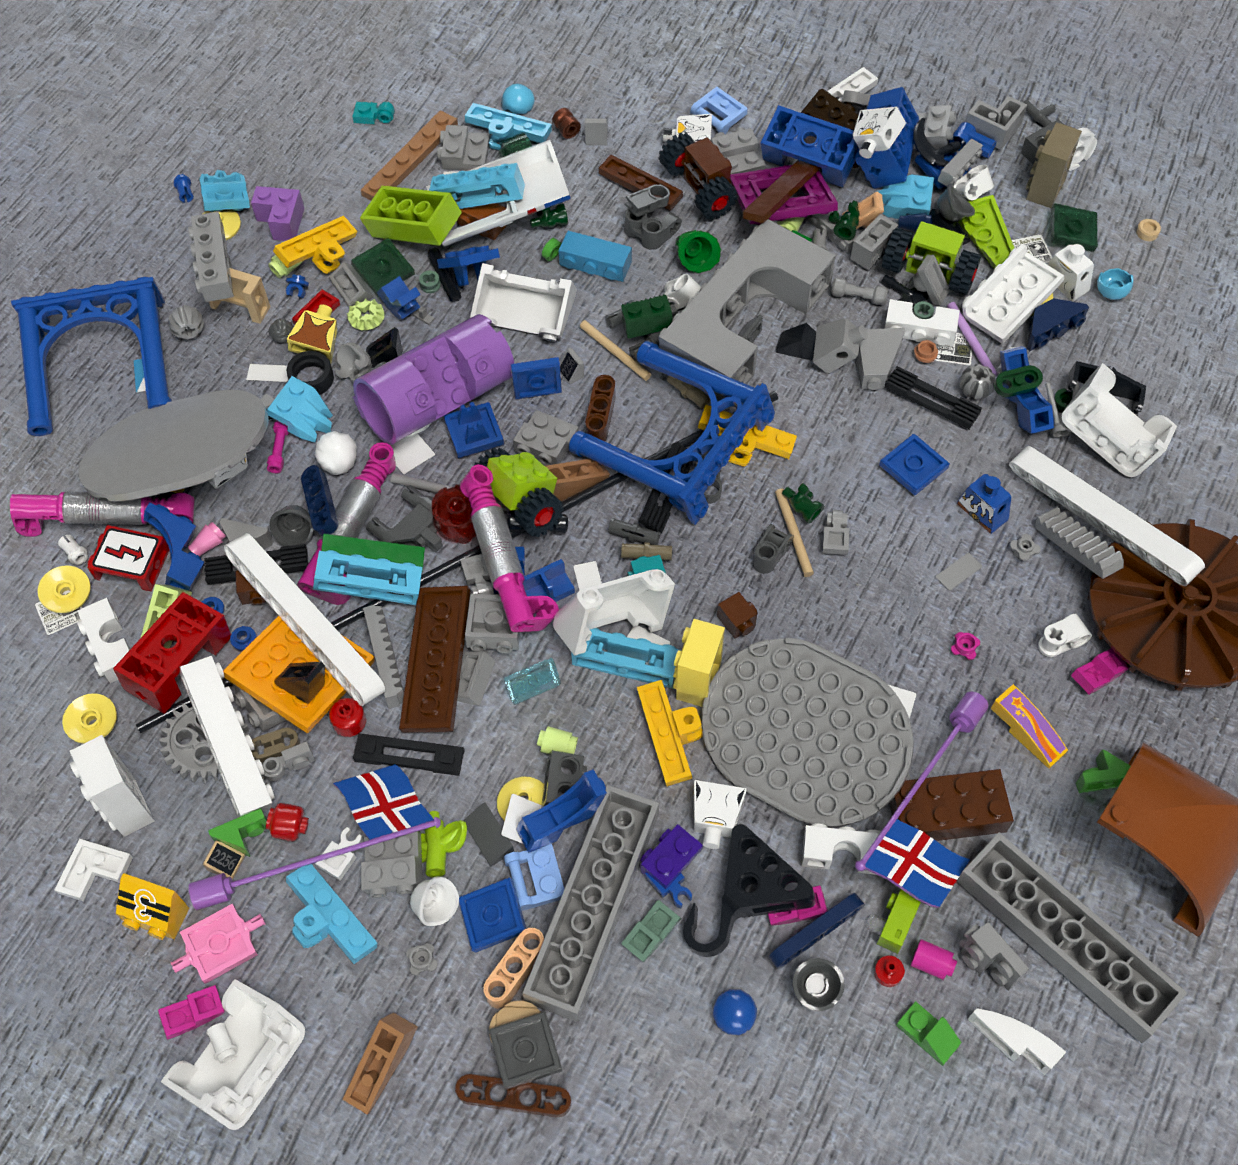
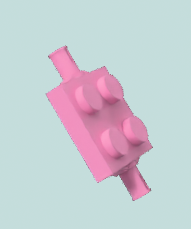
M231 904L184 929L180 934L185 942L186 955L170 962L175 973H178L192 964L197 969L202 981L206 984L257 956L258 954L251 941L250 932L266 924L262 915L259 914L245 922L240 918L235 906Z

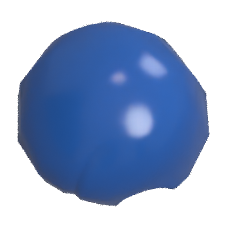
M729 989L720 994L713 1006V1018L717 1027L728 1035H742L753 1027L757 1017L755 1001L751 995L741 989Z

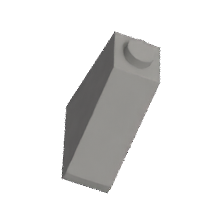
M905 328L866 329L868 338L860 341L857 356L861 389H885V383L891 374L902 346Z

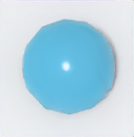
M522 84L510 85L503 93L501 100L502 109L504 111L509 110L513 114H526L531 111L534 105L533 92Z
M1119 268L1101 272L1097 281L1098 290L1103 297L1111 300H1120L1131 292L1133 288V275Z

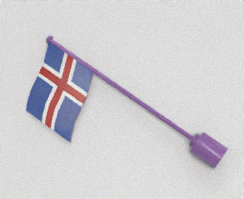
M972 691L965 693L949 717L954 727L953 731L861 861H856L855 868L858 871L866 869L895 884L916 900L935 908L941 906L970 859L951 852L923 831L897 820V818L959 731L972 732L988 710V702L981 694Z
M396 764L333 783L334 786L346 798L357 825L367 836L368 841L234 882L231 877H226L224 873L189 883L190 899L195 910L230 901L231 894L235 893V887L426 828L433 826L438 828L441 825V820L437 817L433 819L419 802L408 777Z

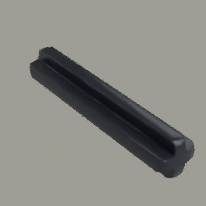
M436 247L427 251L428 258L435 272L439 274L440 282L449 300L452 302L460 300L461 292L448 268L438 267L437 259L443 258L439 249Z

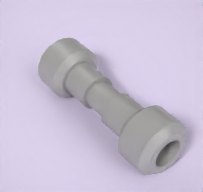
M835 278L831 289L832 296L856 295L870 299L877 305L885 304L888 293L887 287L863 288L849 284L842 278Z

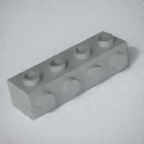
M219 212L191 216L192 226H189L188 230L191 240H194V244H190L192 255L196 258V261L193 262L195 275L199 277V279H195L198 294H203L205 302L234 297L225 231Z

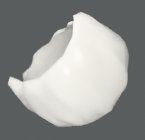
M337 431L328 432L322 435L316 443V460L324 471L332 475L345 474L354 466L356 461V442L349 434L338 433Z

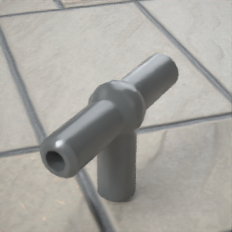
M1028 100L1023 102L1027 104L1026 111L1033 117L1035 122H1039L1043 127L1052 123L1047 116L1056 111V107L1053 104L1038 110Z

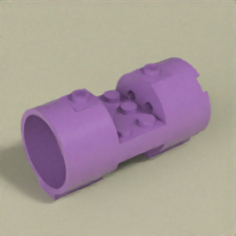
M477 314L354 381L353 389L355 396H353L359 413L362 419L366 420L373 432L383 442L393 445L512 378L511 364H514L511 349L502 332L496 333L490 326L492 321L489 318Z

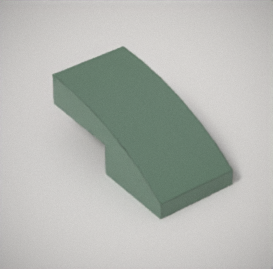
M657 900L641 922L638 921L621 944L642 962H645L682 918L660 900Z

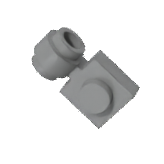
M843 510L827 512L822 553L848 555L850 528H847L848 513H843Z
M483 554L460 559L467 585L475 583L474 586H471L472 594L494 595L491 581L486 582V580H490Z
M306 741L282 751V756L267 758L262 766L265 778L269 781H277L284 776L286 768L289 771L294 769L300 770L307 767L315 759Z

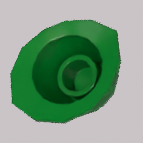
M694 230L685 232L676 238L681 264L689 271L697 273L709 271L720 261L721 248L719 242L710 233Z

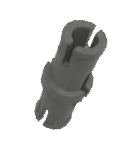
M612 518L608 533L628 538L629 542H650V545H658L661 532L640 527L639 523L630 524Z

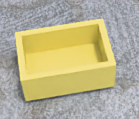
M693 619L691 628H685L682 643H684L682 651H677L674 666L676 667L673 675L675 678L673 689L677 690L676 700L703 707L704 698L708 697L710 683L721 666L725 627Z

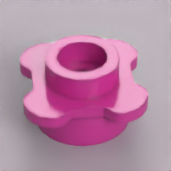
M957 633L955 635L956 642L951 647V652L954 655L966 656L968 660L975 659L977 655L975 651L980 645V640L971 633Z

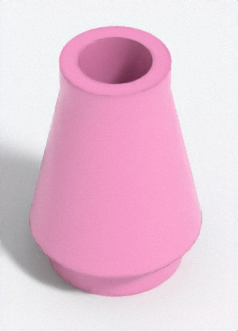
M213 522L208 526L205 524L188 548L200 557L202 554L223 543L222 540L226 535Z

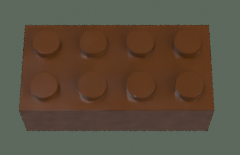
M1001 769L926 778L897 818V820L923 831L936 841L1007 833L1014 822ZM918 779L905 780L900 791L889 803L892 815Z

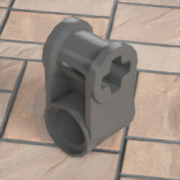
M770 524L755 548L753 559L755 570L762 574L772 572L782 556L788 551L794 535L791 533L787 535Z

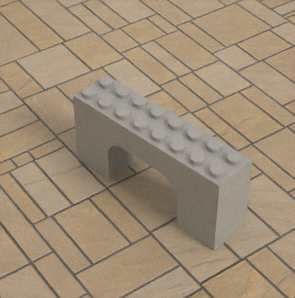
M767 219L764 223L755 226L749 238L744 239L739 249L734 254L731 253L722 268H718L714 272L712 279L702 285L696 297H692L688 301L686 308L681 313L675 315L669 327L664 328L660 332L658 337L659 348L747 384L755 375L758 346L730 331L727 327L750 301L764 296L779 299L800 312L807 314L831 286L836 255ZM715 393L716 398L719 401L726 398L718 393Z

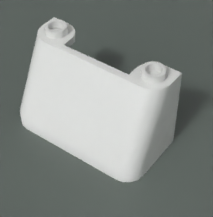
M482 263L470 318L481 314L492 321L490 326L541 335L544 340L556 342L557 339L562 338L575 300L577 288L571 280L560 279L558 284L553 279L546 281L510 274L507 270H494L493 265Z
M1102 363L1067 405L1062 413V421L1066 427L1120 473L1127 477H1136L1167 450L1177 425L1163 415H1155L1146 422H1143L1109 393L1115 385L1116 377L1113 371Z
M655 569L584 588L577 592L555 614L553 627L574 656L586 652V641L590 640L592 634L590 629L628 619L633 627L643 623L649 626L650 632L661 630L675 583L662 570Z
M234 979L223 996L222 1007L230 1014L224 1024L232 1045L237 1046V1057L229 1063L220 1064L214 1058L215 1050L210 1042L194 1065L187 1061H179L169 1069L161 1080V1083L231 1130L241 1128L249 1120L301 1044L305 1035L304 1025L280 1004Z

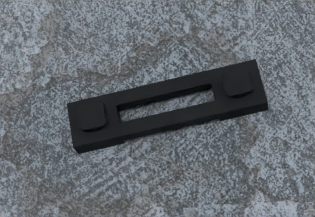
M896 366L885 383L884 388L969 430L982 410V407L962 397L959 399L918 379L917 375ZM915 387L943 402H946L954 406V408L950 410L920 394L911 391V389Z
M677 441L672 444L666 459L676 456L688 448H684V445H680L681 442ZM693 461L682 464L681 473L688 474ZM671 469L662 471L670 474ZM652 489L639 522L650 530L663 533L671 514L672 504L669 502L670 497L666 496L662 506H658L657 501L661 492Z
M306 544L280 547L278 550L266 551L273 560L281 559L282 562L278 566L285 573L305 571L308 565ZM226 555L204 558L206 567L205 581L207 585L236 581V571H232V566L234 565Z
M359 733L353 760L354 762L373 765L396 764L399 767L460 776L465 751L464 747ZM390 747L435 753L434 761L385 755L383 754V749Z

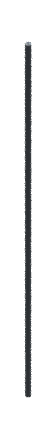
M775 391L769 393L772 402L778 400V395ZM700 429L679 440L681 442L680 445L683 444L684 448L694 444L704 430ZM672 444L645 459H665ZM618 472L562 501L564 511L629 477ZM522 528L520 531H510L513 539L526 531ZM480 545L422 574L420 587L461 566L460 559L482 554ZM374 599L330 623L336 630H339L364 617V607L371 605L383 607L391 602ZM226 678L221 679L224 687L234 685ZM189 697L173 704L165 714L158 712L137 723L136 727L140 733H143L166 721V719L173 717L174 710L180 713L183 712L182 704L190 708L192 703Z

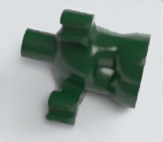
M853 200L852 203L850 202L848 211L842 216H839L838 211L830 213L829 221L837 223L833 228V232L840 239L852 240L856 236V227L859 225L860 217L857 201Z
M564 203L558 204L552 210L549 207L538 211V217L530 219L532 228L538 226L553 228L557 224L561 226L568 225V216Z
M804 483L798 487V493L789 486L782 492L789 499L794 511L802 514L803 519L808 524L812 523L825 507L819 501H811L814 495Z

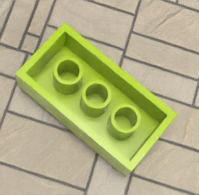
M381 186L360 219L372 237L440 246L462 212L451 193Z

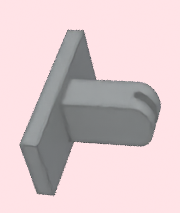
M421 307L413 314L414 317L428 325L435 320L434 317L427 314V309Z

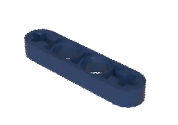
M311 465L302 473L301 482L312 527L320 536L335 533L338 527V519L336 518V511L327 477L318 466Z
M856 893L851 894L776 948L769 955V959L777 969L784 967L857 914L865 906L864 902Z

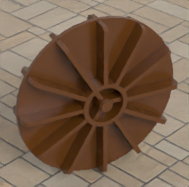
M1188 519L1186 524L1162 523L1152 525L1203 560L1205 568L1187 586L1178 584L1116 541L1110 543L1108 547L1113 546L1115 553L1121 552L1124 559V568L1104 579L1094 572L1092 573L1088 599L1093 619L1099 630L1097 633L1098 638L1105 640L1118 656L1131 665L1130 672L1134 673L1138 670L1156 680L1174 685L1177 691H1182L1184 687L1210 688L1221 686L1222 688H1227L1232 683L1238 681V536L1234 535L1232 539H1229L1212 530L1195 526L1194 519Z

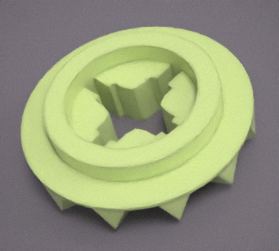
M366 298L363 302L356 301L354 306H349V313H347L349 323L358 330H371L378 327L385 315L381 304H378L375 299L368 301ZM367 310L370 312V314H365L364 316L361 314V312L366 313Z

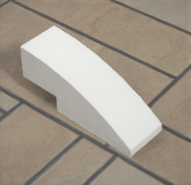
M978 1008L968 1018L1009 1059L1014 1062L1022 1054L1043 1075H1046L1066 1053L1050 1038L1014 1018Z

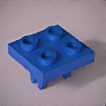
M489 245L445 253V258L437 259L439 268L453 267L458 285L466 286L469 285L467 265L473 264L477 280H479L482 263L486 264L487 260L500 258L498 248L489 249Z
M471 402L468 408L465 405H461L460 411L444 415V421L458 458L504 445V439L489 402L477 406L474 402Z

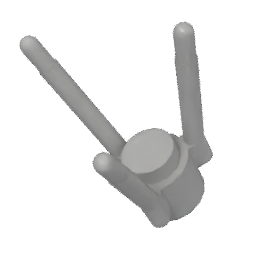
M1047 382L1045 386L1049 403L1053 408L1054 428L1050 429V433L1054 437L1068 436L1072 431L1063 423L1062 413L1057 411L1051 385ZM1077 382L1073 390L1072 399L1079 391V382Z

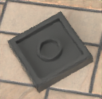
M545 1011L488 1029L505 1090L563 1071Z

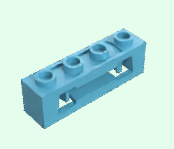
M513 163L489 168L482 167L477 170L459 171L446 175L440 174L432 177L429 191L451 193L454 200L461 197L460 202L456 203L462 209L522 199L525 183L518 164ZM507 190L508 194L496 196V192L501 193V191Z
M333 550L319 551L313 590L416 605L422 567L416 566L413 563H394L382 558L377 560L368 559L358 554L351 556L343 555ZM344 572H347V577H343Z
M594 628L590 629L592 634L590 640L586 641V652L575 656L571 653L572 665L647 683L662 680L664 687L673 689L675 680L673 675L676 667L674 666L677 651L680 649L669 644L658 645L651 643L647 639H632L621 633L615 632L611 634Z

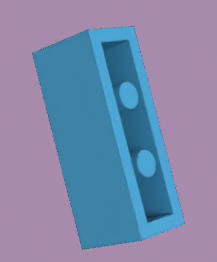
M567 231L559 248V264L561 266L606 277L611 280L623 282L632 263V247L572 231Z

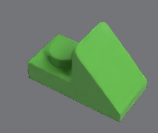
M1101 750L1096 757L1098 768H1090L1083 771L1077 780L1078 793L1119 787L1130 765L1108 751Z
M260 808L212 828L208 832L214 842L216 840L250 857L244 838L262 834L266 829L267 817Z
M916 1001L896 1024L901 1031L942 1066L962 1043L943 1016L938 1021Z

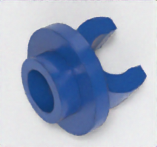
M292 274L291 278H286V282L289 283L286 288V294L292 296L293 290L298 288V297L304 298L306 294L304 287H309V282L305 281V277Z

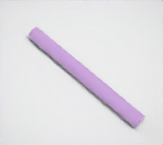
M955 302L947 305V308L959 310ZM960 311L958 327L981 365L988 366L996 376L997 371Z

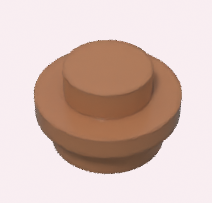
M924 340L915 347L914 355L920 362L930 363L937 358L938 349L932 341Z

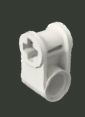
M985 164L972 168L967 174L959 178L956 184H952L967 200H975L994 187L988 166Z
M683 274L674 280L666 282L664 290L669 304H673L678 310L685 307L692 297H696L701 286L691 276Z
M1072 614L1046 627L1043 637L1038 642V649L1047 657H1055L1070 649L1084 645L1091 639L1092 634L1079 616Z

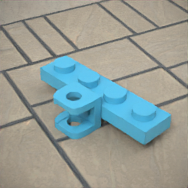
M473 103L465 114L466 123L488 128L489 134H492L489 140V147L500 151H506L514 142V136L542 143L546 141L552 131V124L476 103Z
M312 864L302 866L286 876V883L306 906L293 919L295 926L293 927L292 934L302 947L310 948L321 942L329 934L353 964L377 949L378 943Z

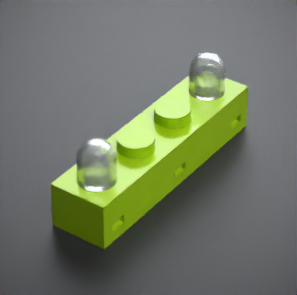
M900 889L898 894L892 893L886 906L887 909L891 910L888 919L876 914H869L865 918L864 923L868 930L880 935L877 945L898 954L921 902Z

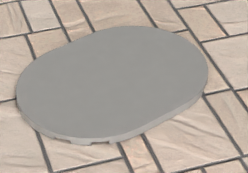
M241 390L214 391L167 402L166 405L144 409L112 426L90 446L81 460L79 479L90 495L97 499L107 498L109 501H130L198 485L215 478V473L227 466L233 468L246 458L245 453L252 446L256 447L268 427L269 418L263 402L256 395Z
M786 638L767 639L749 645L746 649L730 657L722 665L710 683L708 697L704 698L702 733L707 750L720 772L734 785L747 788L746 792L802 822L809 824L820 823L827 827H836L865 820L875 815L892 801L908 776L913 758L914 739L909 716L899 697L877 675L811 642Z

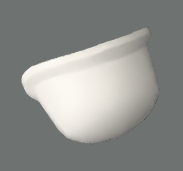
M439 876L424 880L413 890L410 899L411 909L420 922L426 926L444 924L455 914L458 908V891L454 884L444 877Z

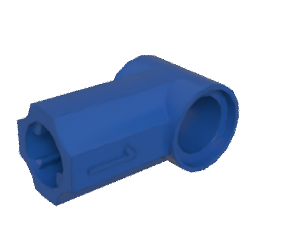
M962 122L953 133V139L949 140V143L959 141L962 149L973 139L983 145L981 156L989 159L997 141L977 133L972 124Z

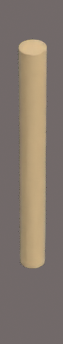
M586 320L581 322L580 328L642 379L647 381L651 377V373L590 323Z
M778 489L775 491L787 529L789 533L794 535L792 543L804 577H810L814 572L789 501L782 494L784 489Z

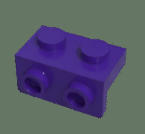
M678 824L673 830L667 829L659 839L660 844L654 850L651 848L647 850L640 860L642 862L641 873L644 876L645 873L649 874L665 889L671 885L703 849V845Z

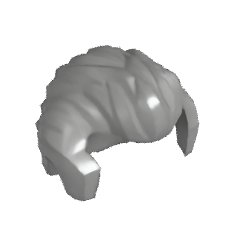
M354 343L341 345L337 352V363L340 366V370L336 369L335 374L341 379L350 378L354 384V381L359 376L371 370V358L359 345Z

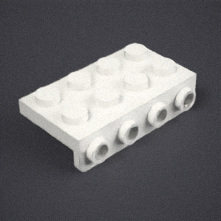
M1021 244L1010 252L1008 259L1003 264H999L987 280L985 279L979 284L978 289L972 296L969 295L962 303L963 316L965 320L1004 344L1032 315L1035 308L1040 306L1064 281V275L1027 253V246Z

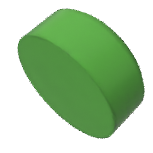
M556 238L550 239L542 250V257L547 261L554 260L559 254V248L562 243Z

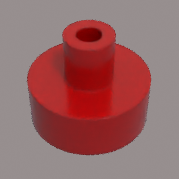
M890 955L880 958L874 968L876 980L885 987L898 985L905 973L903 963L897 957Z

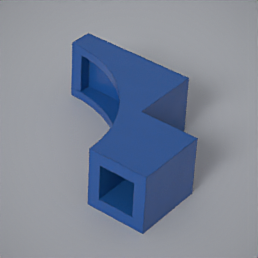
M1023 346L1000 351L1002 372L1029 365L1027 349ZM1025 378L1026 382L1031 383L1029 378ZM1003 384L1004 388L1009 389L1007 384ZM1038 388L1031 392L1005 397L1017 404L1020 428L1031 434L1054 428L1052 405L1045 400Z
M149 502L144 510L143 520L160 532L168 545L171 555V566L166 575L165 584L191 591L204 567V561L198 555L192 552H184L194 536L196 525L184 516L178 517L170 513L162 505H154Z
M594 769L585 772L563 795L541 809L521 818L516 830L528 853L558 841L564 829L594 816L607 794L603 780L596 775Z

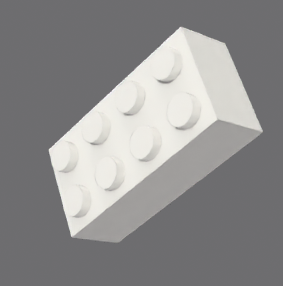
M103 735L70 750L74 760L70 763V766L77 778L80 777L83 783L80 789L85 799L91 802L96 812H100L105 822L108 821L113 831L118 830L125 837L155 822L135 777Z

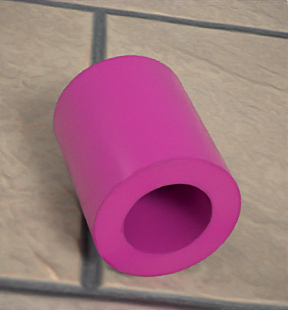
M920 939L910 966L944 980L946 975L952 976L957 960L952 959L953 952Z

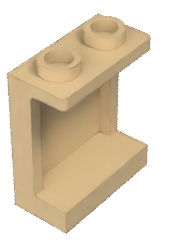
M230 268L234 297L210 301V307L216 310L221 301L246 307L252 322L261 324L270 309V303L261 277Z

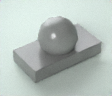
M927 255L918 268V272L914 275L913 284L918 291H927L933 306L941 305L950 291L935 256Z

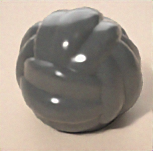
M280 318L270 325L268 332L273 340L284 344L287 343V338L294 326L286 319Z

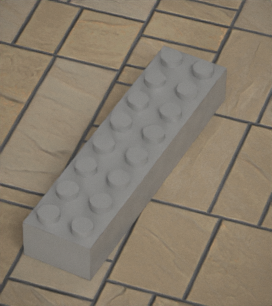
M610 785L606 786L607 794L595 813L522 993L524 1001L578 1023L641 863L640 860L644 855L659 816L658 802Z
M998 833L961 873L957 882L1140 1043H1143L1154 1034L1187 994L1183 988L1001 833Z

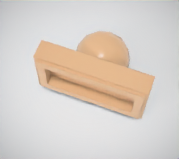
M878 191L858 203L860 217L859 225L856 229L861 226L867 228L879 214L884 212L882 194Z

